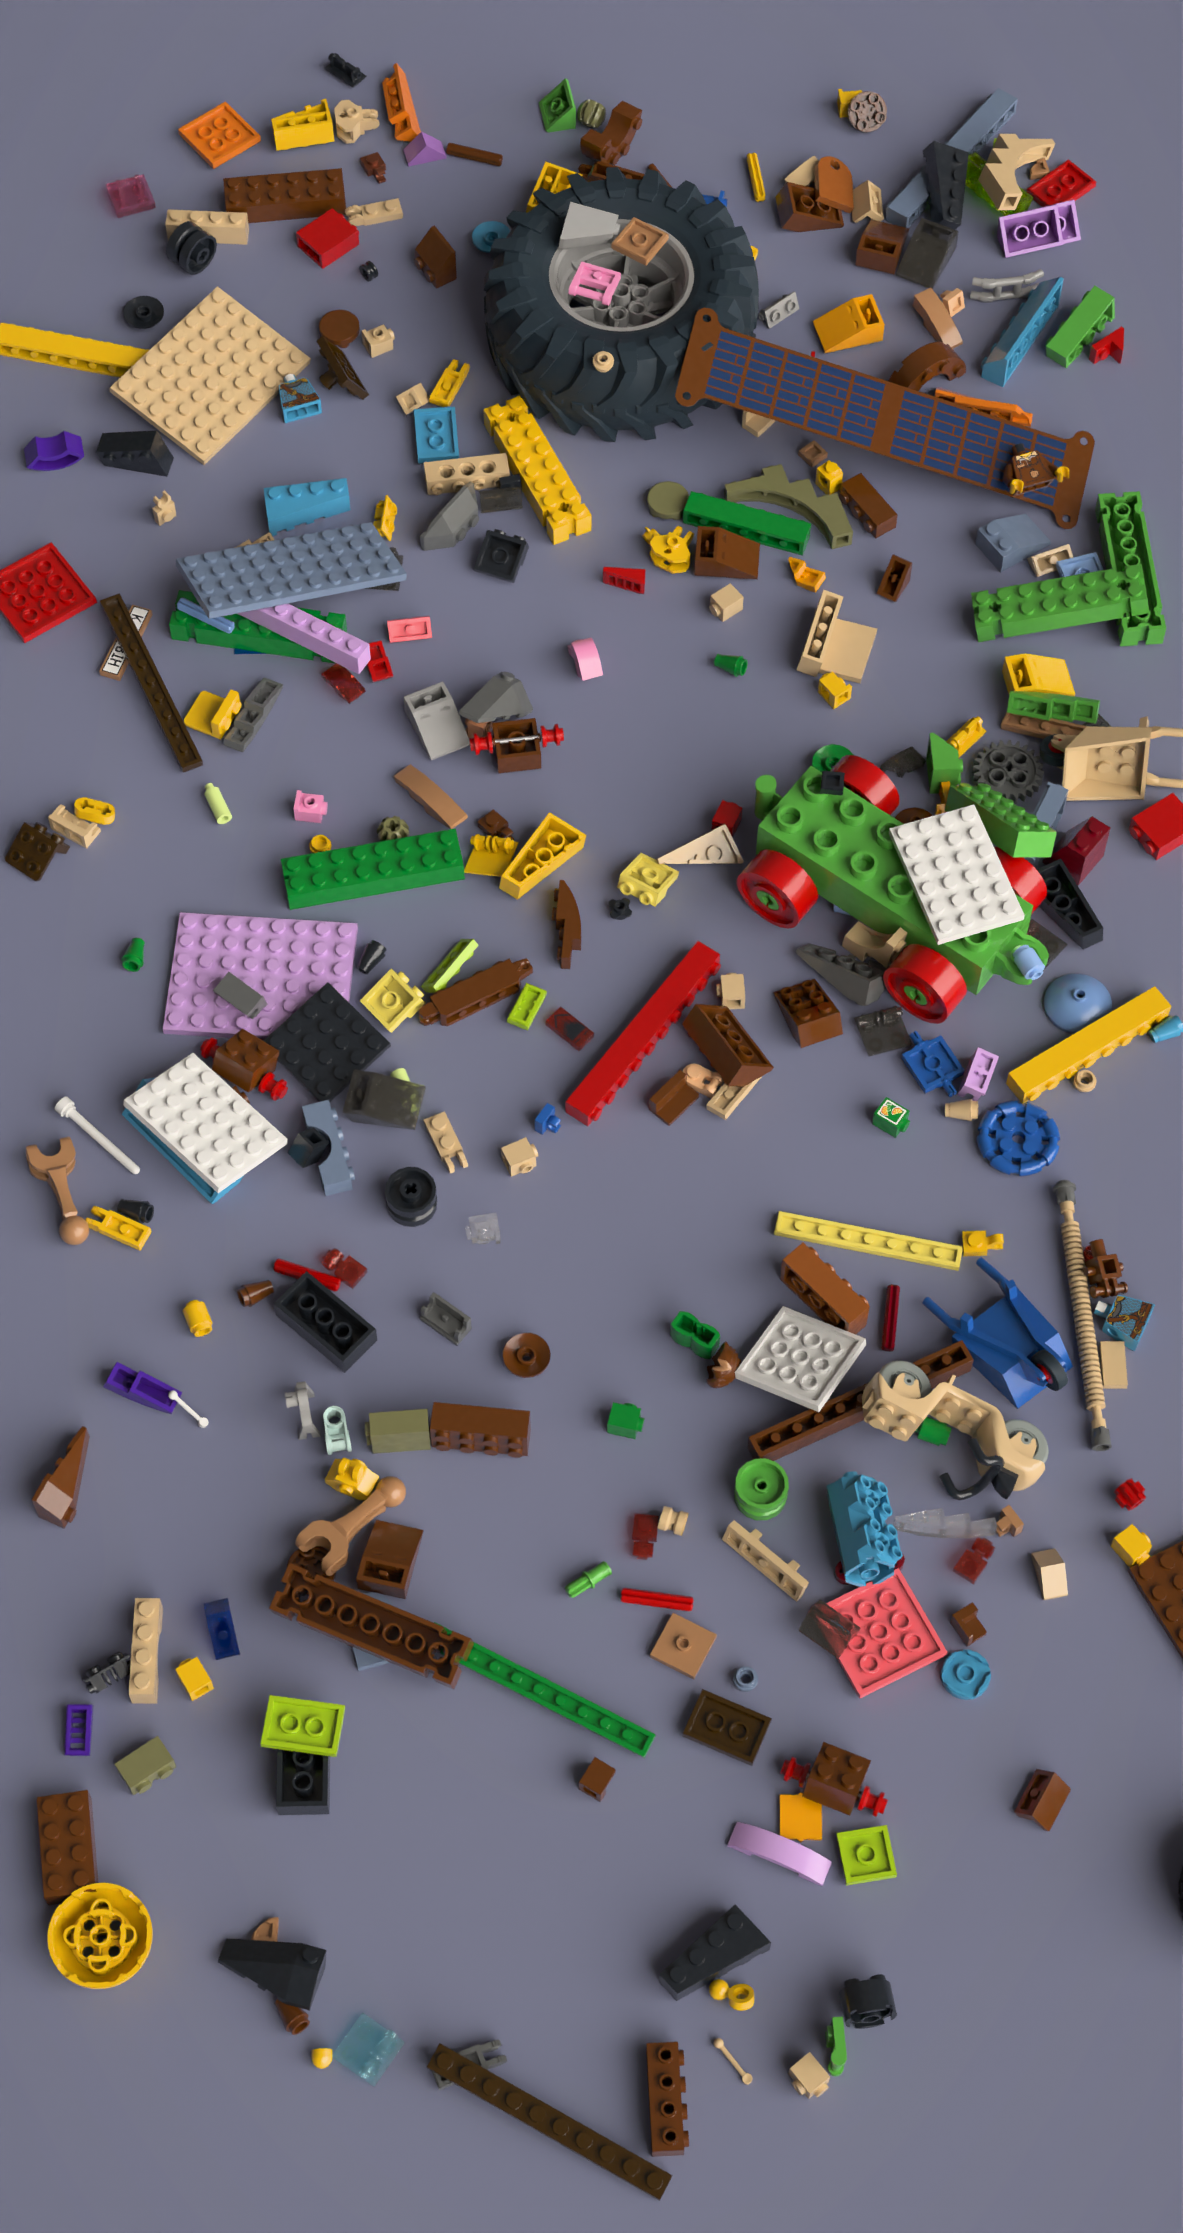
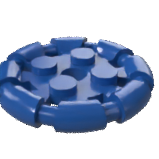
M1018 1100L1007 1101L996 1105L993 1111L989 1110L983 1116L978 1125L979 1135L977 1136V1144L983 1158H987L990 1161V1165L996 1170L1008 1175L1014 1173L1019 1174V1176H1029L1042 1171L1045 1165L1049 1166L1055 1159L1059 1151V1146L1057 1145L1060 1140L1058 1127L1054 1119H1050L1046 1115L1047 1112L1043 1108L1030 1102L1022 1104L1018 1103ZM1016 1112L1025 1113V1118L1016 1117ZM1000 1116L1003 1118L1001 1124L997 1120ZM1039 1121L1043 1124V1126L1040 1128H1038L1039 1126L1037 1124V1122ZM988 1134H995V1138H991ZM1019 1135L1023 1137L1024 1142L1015 1143L1012 1137ZM1041 1141H1048V1144L1043 1145ZM999 1149L1002 1155L997 1156L994 1152ZM1033 1155H1036L1039 1159H1038V1160H1035V1159H1032L1031 1157H1032ZM1012 1161L1020 1162V1165L1012 1164Z

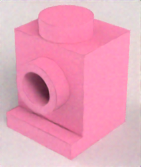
M297 790L293 808L295 820L321 823L322 816L327 814L328 803L324 802V796L306 794Z

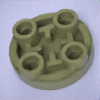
M665 481L654 485L649 490L647 496L650 514L653 517L663 519H681L689 494L682 485L676 482Z

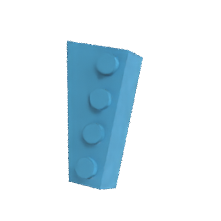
M347 478L263 488L269 532L272 536L277 535L278 531L284 529L286 531L295 529L296 525L305 522L306 524L314 523V520L320 517L328 518L351 510Z

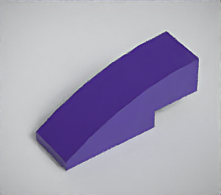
M116 1362L103 1386L134 1402L172 1414L177 1404L175 1400H171L168 1397L169 1392L172 1390L176 1391L179 1398L182 1395L181 1391L142 1371L136 1372L119 1362Z

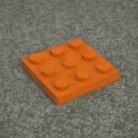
M226 101L178 129L179 135L213 169L261 141L260 135Z

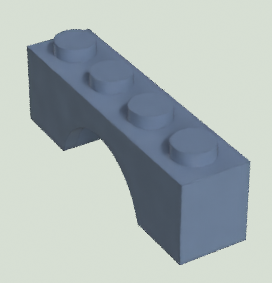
M329 1100L302 1106L307 1130L314 1127L329 1142L328 1145L331 1148L329 1157L318 1166L325 1196L352 1190V1180H355L352 1166H347L346 1161L350 1160L347 1147H342L341 1141L344 1140L341 1127H336L335 1121L338 1120L336 1108H331Z

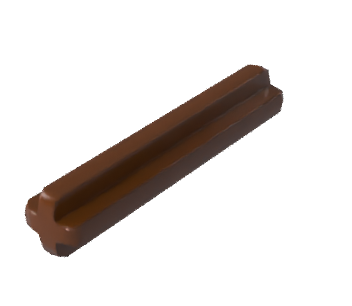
M448 143L446 147L448 155L495 166H501L503 162L502 154L455 143Z

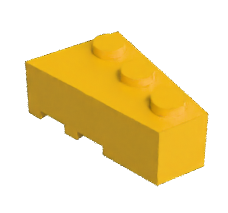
M545 161L533 192L543 188L556 194L570 188L571 185L567 176L576 172ZM533 192L527 204L526 213L539 204Z

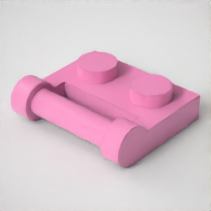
M581 262L570 284L568 293L572 296L580 295L601 301L603 305L609 306L612 295L621 279V273ZM582 284L592 288L605 291V293H600L597 291L579 287V285Z

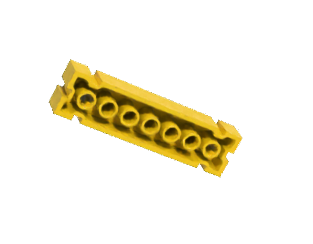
M520 396L507 400L505 406L501 407L499 404L483 409L485 428L491 437L494 436V443L499 452L506 453L508 466L512 474H520L522 491L542 526L547 527V534L553 545L568 540L569 534L575 533L576 536L592 531L591 513L585 503L581 504V496L532 413L528 414V406Z

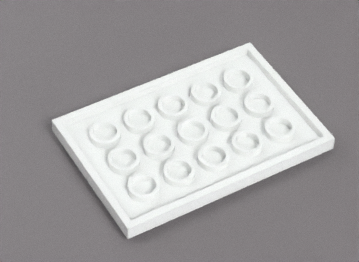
M974 804L889 828L891 840L938 945L1024 920L1023 910Z
M194 1053L124 1099L123 1105L217 1193L224 1190L287 1144V1138Z

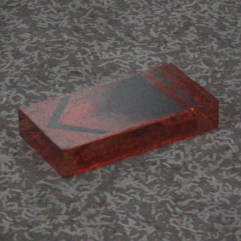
M559 1007L545 1021L546 1026L578 1051L594 1038L593 1031L562 1007Z

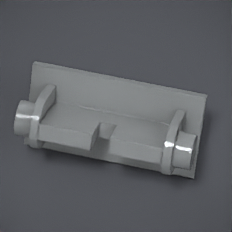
M795 291L788 295L784 294L774 305L760 310L758 317L761 321L765 320L767 322L768 329L799 310Z

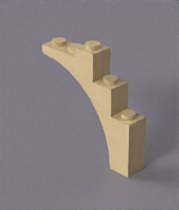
M1016 134L998 135L978 179L998 210L1016 209L1022 192L1016 181L1015 170L1024 164L1041 158L1048 160L1055 146L1053 139H1019Z

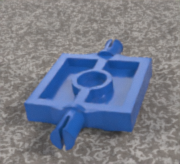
M918 1031L912 1032L909 1037L915 1046L913 1049L903 1053L901 1059L924 1094L943 1087L949 1097L956 1095L957 1090L951 1082L964 1075L965 1070L941 1035L932 1040L923 1041Z

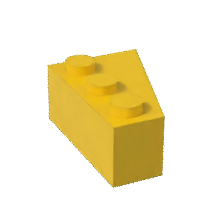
M326 98L321 100V104L311 107L310 104L304 106L305 110L297 113L291 111L271 119L276 151L334 142L333 124Z

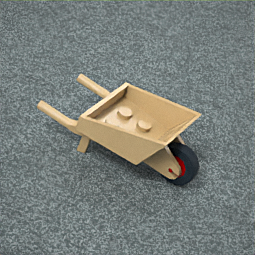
M1148 716L1140 718L1139 727L1087 726L1078 736L1053 734L1044 738L1040 744V758L1048 765L1063 770L1062 786L1069 789L1066 801L1144 800L1146 784L1183 788V780L1159 778L1147 772L1150 740L1161 736L1183 737V729L1160 726L1149 727Z

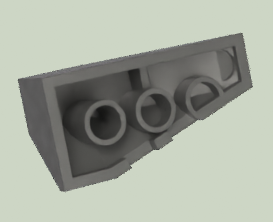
M501 672L493 676L460 709L459 715L476 723L495 721L496 717H502L504 720L510 719L511 715L522 718L532 713L533 707L521 680L514 678L515 676L512 673Z
M810 943L796 950L797 955L844 996L855 1001L858 1005L867 1006L877 1001L886 988L883 975L887 968L879 962L869 960L868 963L857 961L854 955L839 956L836 955L835 950Z

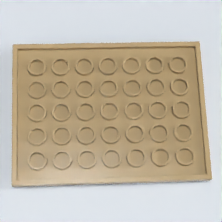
M217 286L110 387V392L201 464L205 465L279 394V385L285 383L284 377L288 374H294L296 377L310 364L311 358Z

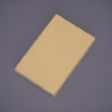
M836 619L819 673L826 674L833 671L837 677L861 683L877 634V628Z

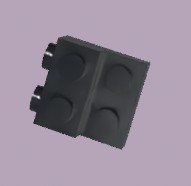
M494 529V531L487 530L474 570L514 583L520 565L523 566L529 549L526 539L514 535V537L507 536L505 532Z

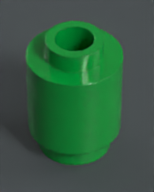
M927 1416L915 1433H918L917 1438L937 1446L940 1444L946 1446L952 1428L946 1426L947 1423Z

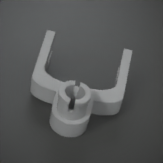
M306 1381L297 1382L294 1392H285L287 1408L299 1406L302 1425L298 1439H307L308 1433H311L313 1438L321 1437L320 1431L312 1422L308 1398L315 1397V1394Z

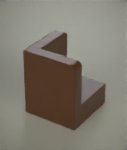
M973 1602L952 1614L950 1624L967 1647L984 1637L987 1633L976 1617L978 1609Z
M595 1757L579 1781V1790L601 1802L606 1795V1787L615 1775L616 1770Z

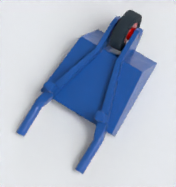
M983 1257L977 1260L976 1265L999 1284L1005 1297L973 1320L971 1315L964 1313L960 1320L950 1317L930 1297H926L923 1300L922 1304L948 1328L956 1332L952 1335V1344L963 1340L974 1359L973 1366L1017 1409L1046 1387L1053 1391H1058L1067 1384L1066 1372L1073 1365L1058 1331L1016 1287L1013 1279L1008 1281Z

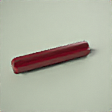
M891 1284L887 1286L881 1347L883 1351L892 1352L895 1347L900 1287L898 1285Z

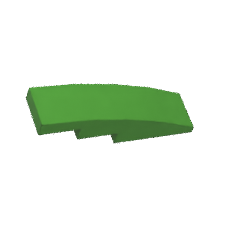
M1010 691L1007 713L1048 721L1053 718L1069 722L1079 720L1095 724L1098 718L1100 700L1051 693Z

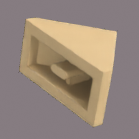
M1050 1549L1031 1553L1043 1600L1067 1596L1065 1563L1057 1550Z

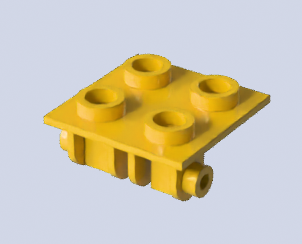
M479 834L471 836L470 843L474 845L464 873L501 877L509 867L519 843L511 840L509 837L498 838V836L492 837L488 835L486 838Z

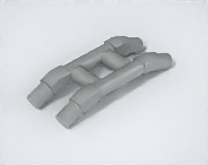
M1042 269L1023 276L1000 279L974 277L972 285L994 290L993 293L971 291L970 299L989 303L997 300L1028 298L1030 291L1036 289L1039 283L1026 288H1021L1022 284L1027 285L1035 282L1044 276V272ZM1014 285L1013 290L1001 292L1002 286Z

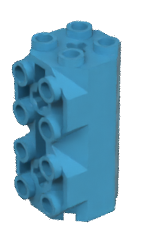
M855 1471L847 1472L843 1477L826 1486L845 1581L858 1587L866 1586L865 1581L871 1580L873 1585L880 1584L894 1575V1565L903 1556L896 1528L892 1524L887 1525L885 1523V1520L893 1514L887 1495L888 1489L883 1482H877L872 1477L862 1474L858 1475Z

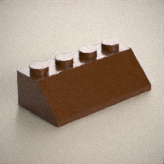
M695 1004L682 1023L689 1037L696 1042L699 1050L705 1054L710 1061V1065L717 1070L722 1077V1081L728 1086L744 1087L769 1073L774 1068L727 1006Z

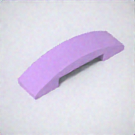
M741 1822L736 1823L727 1845L749 1856L754 1854L799 1873V1877L820 1886L823 1885L832 1863L822 1855L790 1839Z

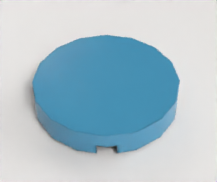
M972 1650L951 1653L945 1659L941 1669V1681L945 1689L952 1696L962 1700H970L981 1696L987 1690L991 1679L987 1660Z

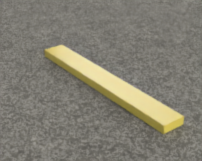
M782 1211L778 1212L774 1231L776 1236L959 1271L963 1250L962 1246Z

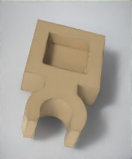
M165 490L162 491L163 496L161 499H158L156 496L153 498V502L156 504L152 508L154 520L159 526L171 521L176 516L174 502Z

